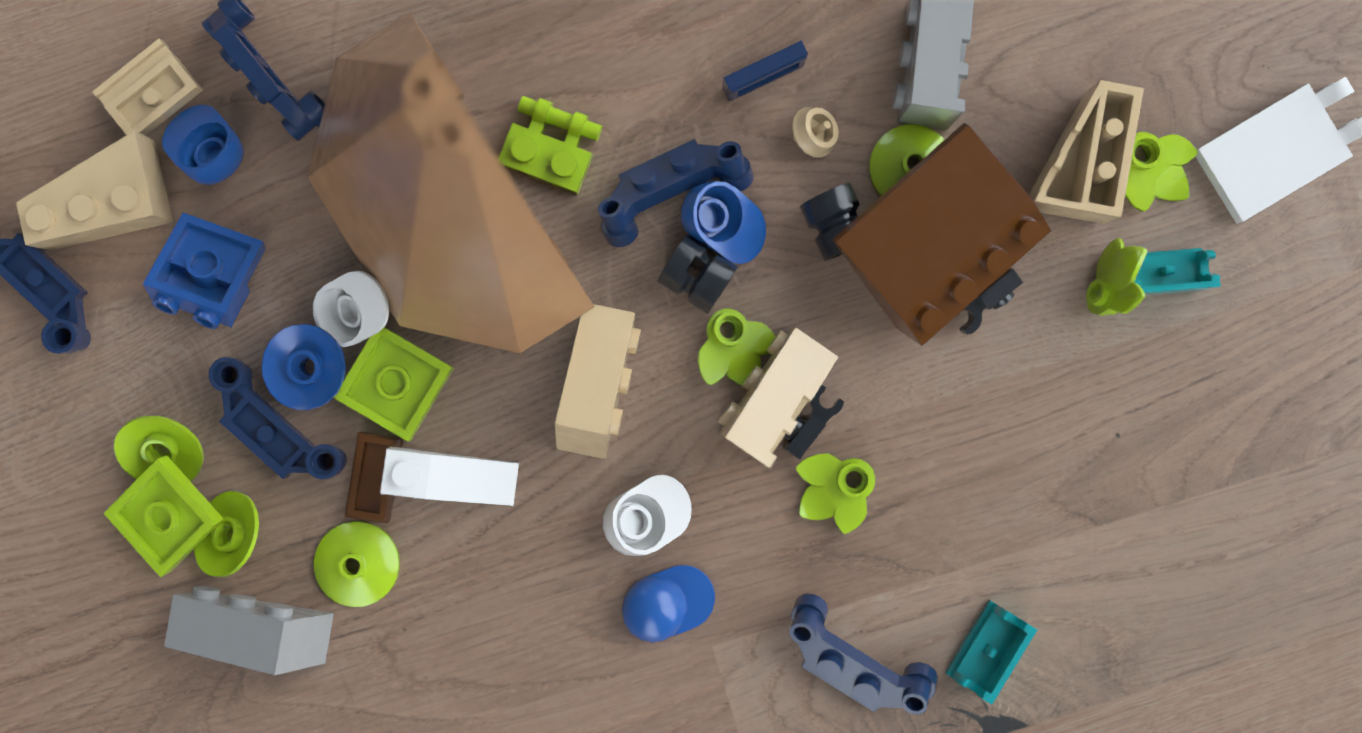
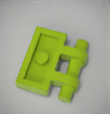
M522 96L517 112L532 117L529 128L512 123L498 161L505 168L578 195L593 157L591 152L578 148L582 136L597 142L603 126L589 121V116L577 111L573 115L554 108L553 102L543 98H539L536 101ZM547 123L568 131L564 142L543 134Z

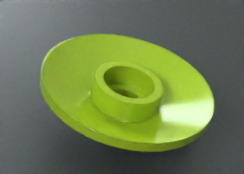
M916 124L898 126L885 133L874 146L869 161L870 178L879 195L882 196L911 170L907 166V159L909 157H917L920 161L923 160L944 141L942 136L928 127Z
M161 416L134 418L121 427L114 440V453L118 463L136 480L156 459L166 455L190 482L198 475L203 465V449L197 437L184 425Z
M237 491L221 493L210 502L224 520L194 549L197 564L207 575L227 577L234 574L246 563L254 549L259 529L258 512L251 498Z
M363 521L347 522L330 530L320 541L314 557V573L322 591L333 601L349 607H363L382 599L394 586L400 569L398 549L392 538L380 527ZM349 558H354L359 562L360 569L358 573L353 574L347 570L346 563Z

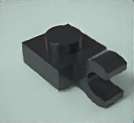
M1009 268L962 310L967 311L968 321L959 328L961 333L966 335L974 333L981 325L984 309H998L1014 297L1013 291L1023 283L1014 269Z
M823 385L820 386L812 401H810L811 413L804 420L798 416L795 420L798 423L790 435L785 434L784 436L788 441L783 448L799 460L825 428L828 420L839 413L844 404V401L838 398L832 407H822L819 398L826 389Z

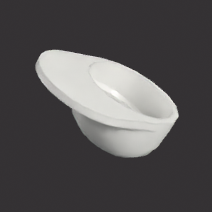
M363 271L348 272L324 285L317 292L313 302V316L316 326L330 333L342 347L358 344L377 334L385 327L389 317V303L383 287L372 275Z
M656 475L644 480L625 493L616 496L607 505L603 515V531L606 539L615 550L624 555L642 556L659 550L681 535L687 528L692 512L688 492L675 478L667 475Z

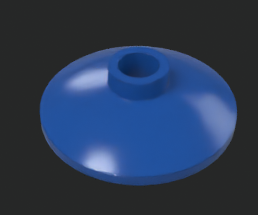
M297 324L282 329L270 340L263 354L262 374L267 389L278 402L292 409L311 410L327 404L339 392L345 377V358L340 345L330 333L318 326ZM308 359L313 360L315 370L312 374H309L305 369Z

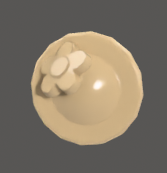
M816 107L800 109L793 117V141H796L803 152L817 158L828 155L837 142L839 134L834 117L825 109Z

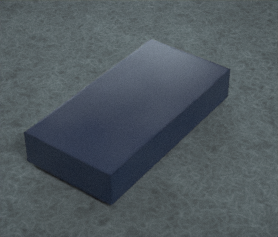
M802 40L723 77L722 88L728 101L742 97L804 67L808 52Z

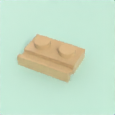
M158 38L94 89L92 93L104 104V108L126 135L135 130L147 136L202 92L203 89L180 60L171 52L168 45Z

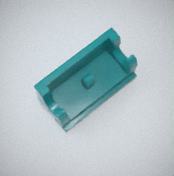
M1202 248L1147 252L1135 283L1140 285L1145 295L1203 291L1221 287L1220 275L1209 272V260L1216 258V253L1212 249L1202 250Z
M988 600L945 673L951 676L958 684L964 688H969L980 698L993 705L1038 629L991 600Z

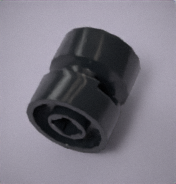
M851 183L832 188L800 205L808 227L817 229L819 232L815 242L824 261L842 255L832 240L860 216L856 212L860 202Z
M686 235L662 270L657 282L676 294L686 292L688 294V302L708 314L735 274L737 267L719 255L710 258L707 256V247ZM691 267L701 271L696 279L688 273Z

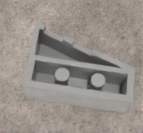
M909 0L905 25L911 26L909 42L903 41L899 56V67L905 68L903 84H896L892 108L899 110L897 123L916 124L929 128L948 130L965 112L966 100L958 98L961 79H966L968 76L969 64L964 63L966 45L971 40L974 0Z
M194 586L193 591L190 593L173 594L164 647L271 675H278L325 664L334 613L259 601L255 597L248 595H222L219 588Z

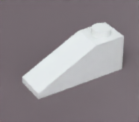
M389 447L386 449L380 493L432 500L513 506L519 463Z

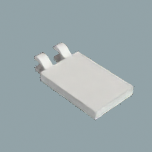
M1346 77L1328 85L1317 93H1314L1308 83L1197 149L1196 159L1236 224L1244 222L1353 157L1347 145L1362 137V117L1356 118L1337 129L1325 110L1326 107L1354 92Z

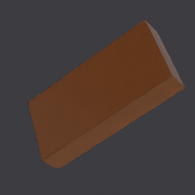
M358 432L344 517L380 523L390 522L394 495L380 493L386 449L389 447L402 448V438Z

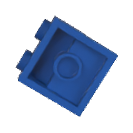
M182 213L143 282V286L152 299V305L162 312L176 315L180 309L194 314L192 316L193 320L206 328L217 329L219 324L231 328L250 293L247 284L266 250L264 242Z

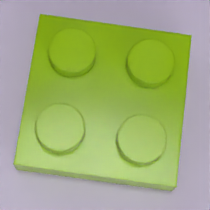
M384 327L380 332L368 339L334 398L409 442L412 441L454 367Z
M167 455L156 459L103 513L160 578L170 573L224 520Z

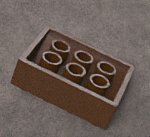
M963 123L832 241L894 326L916 343L923 346L1049 234L1051 229L1033 199L968 124Z

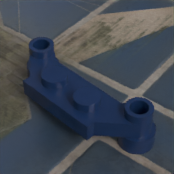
M220 0L217 3L219 8L201 23L202 26L223 47L219 53L225 62L235 71L241 70L250 82L246 84V87L261 104L270 103L285 117L281 121L283 127L293 138L300 141L316 126L320 127L325 102L311 90L300 100H297L243 33L242 30L255 19L250 9L242 0Z
M693 139L619 174L620 183L612 195L604 199L598 206V213L602 219L601 229L610 245L614 247L627 246L638 236L639 229L634 219L638 213L714 177L719 178L720 182L729 183L741 192L747 189L753 182L754 174L751 164L743 156L741 147L736 142L729 141L720 146L698 144Z
M18 233L13 239L0 238V275L50 321L44 326L41 334L44 347L56 354H72L86 349L90 344L91 335L86 329L82 299L88 292L42 249L25 245L23 234Z
M222 357L213 362L208 376L212 386L221 391L224 416L219 422L277 475L285 479L292 473H310L317 479H329L337 476L344 469L347 457L343 450L332 444L315 446L253 390V372L247 364L240 359ZM234 369L237 371V379L235 381L232 379ZM328 454L334 459V464L331 468L326 464Z
M803 594L796 599L791 612L792 624L789 634L798 643L804 660L801 667L873 712L879 707L904 708L908 713L915 715L922 714L927 710L929 699L934 696L938 682V675L934 668L922 662H914L906 666L903 676H900L826 630L824 623L828 614V606L821 597L815 594Z

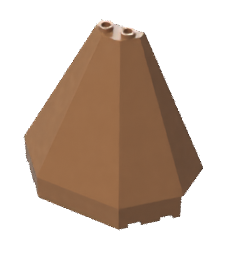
M409 12L336 58L307 178L366 273L372 275L383 287L388 298L389 310L399 326L524 354L525 350L595 306L576 278L574 271L552 237L549 238L486 143L460 101L464 98V95L429 43L413 15Z

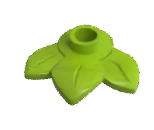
M1148 132L1136 133L1125 193L1129 203L1135 209L1145 212L1152 205L1155 197L1166 201H1183L1188 199L1189 184L1182 165L1191 161L1198 154L1194 145L1186 138L1176 134L1157 138ZM1137 147L1144 149L1146 152V160L1144 162L1139 161L1135 157V149Z
M1120 238L1114 239L1105 247L1097 263L1096 279L1091 282L1086 292L1087 307L1091 313L1098 316L1114 315L1116 313L1126 314L1142 302L1145 298V293L1140 285L1135 283V280L1148 252L1146 248L1141 246L1124 247V242Z
M726 308L715 312L709 318L706 325L708 339L698 352V366L703 380L707 385H713L726 374L730 380L742 386L756 365L761 368L760 355L769 354L766 350L775 337L772 330L762 322L747 321L740 312L734 309ZM722 323H728L732 327L733 333L730 338H725L720 333Z
M828 453L816 454L802 460L796 466V471L810 485L806 488L801 498L799 515L810 520H823L834 517L837 527L843 534H847L860 526L867 514L866 497L870 495L875 486V474L872 467L867 462L858 458L840 461ZM856 471L859 473L861 481L858 486L849 487L846 484L845 479L849 472Z

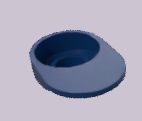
M196 105L182 111L169 123L162 137L163 149L176 166L188 177L203 185H213L226 180L238 169L243 160L244 149L239 136L224 118L209 105Z
M703 182L693 187L684 198L680 219L683 229L688 236L708 246L720 257L734 264L750 262L760 253L766 238L765 219L760 209L736 187L727 182Z
M676 565L648 575L635 582L625 594L622 605L624 623L630 633L642 641L650 643L665 641L670 637L698 627L708 619L715 603L714 588L705 573L689 565Z

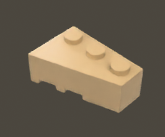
M1100 80L1084 93L1029 194L1040 213L1100 224H1107L1121 218L1144 88Z
M135 130L16 202L25 245L48 251L173 222L156 142Z
M593 304L595 307L580 317L555 421L556 446L558 450L607 459L611 435L619 434L623 416V409L617 408L620 393L627 395L632 369L626 368L628 354L636 355L641 329L634 328V312Z
M796 327L790 328L787 333L782 330L777 333L766 350L771 354V357L763 369L757 365L754 367L742 385L743 388L748 390L739 404L732 401L718 420V423L723 425L719 432L720 435L769 468L777 458L772 453L785 434L790 435L798 423L795 421L806 403L812 401L838 359L837 355Z

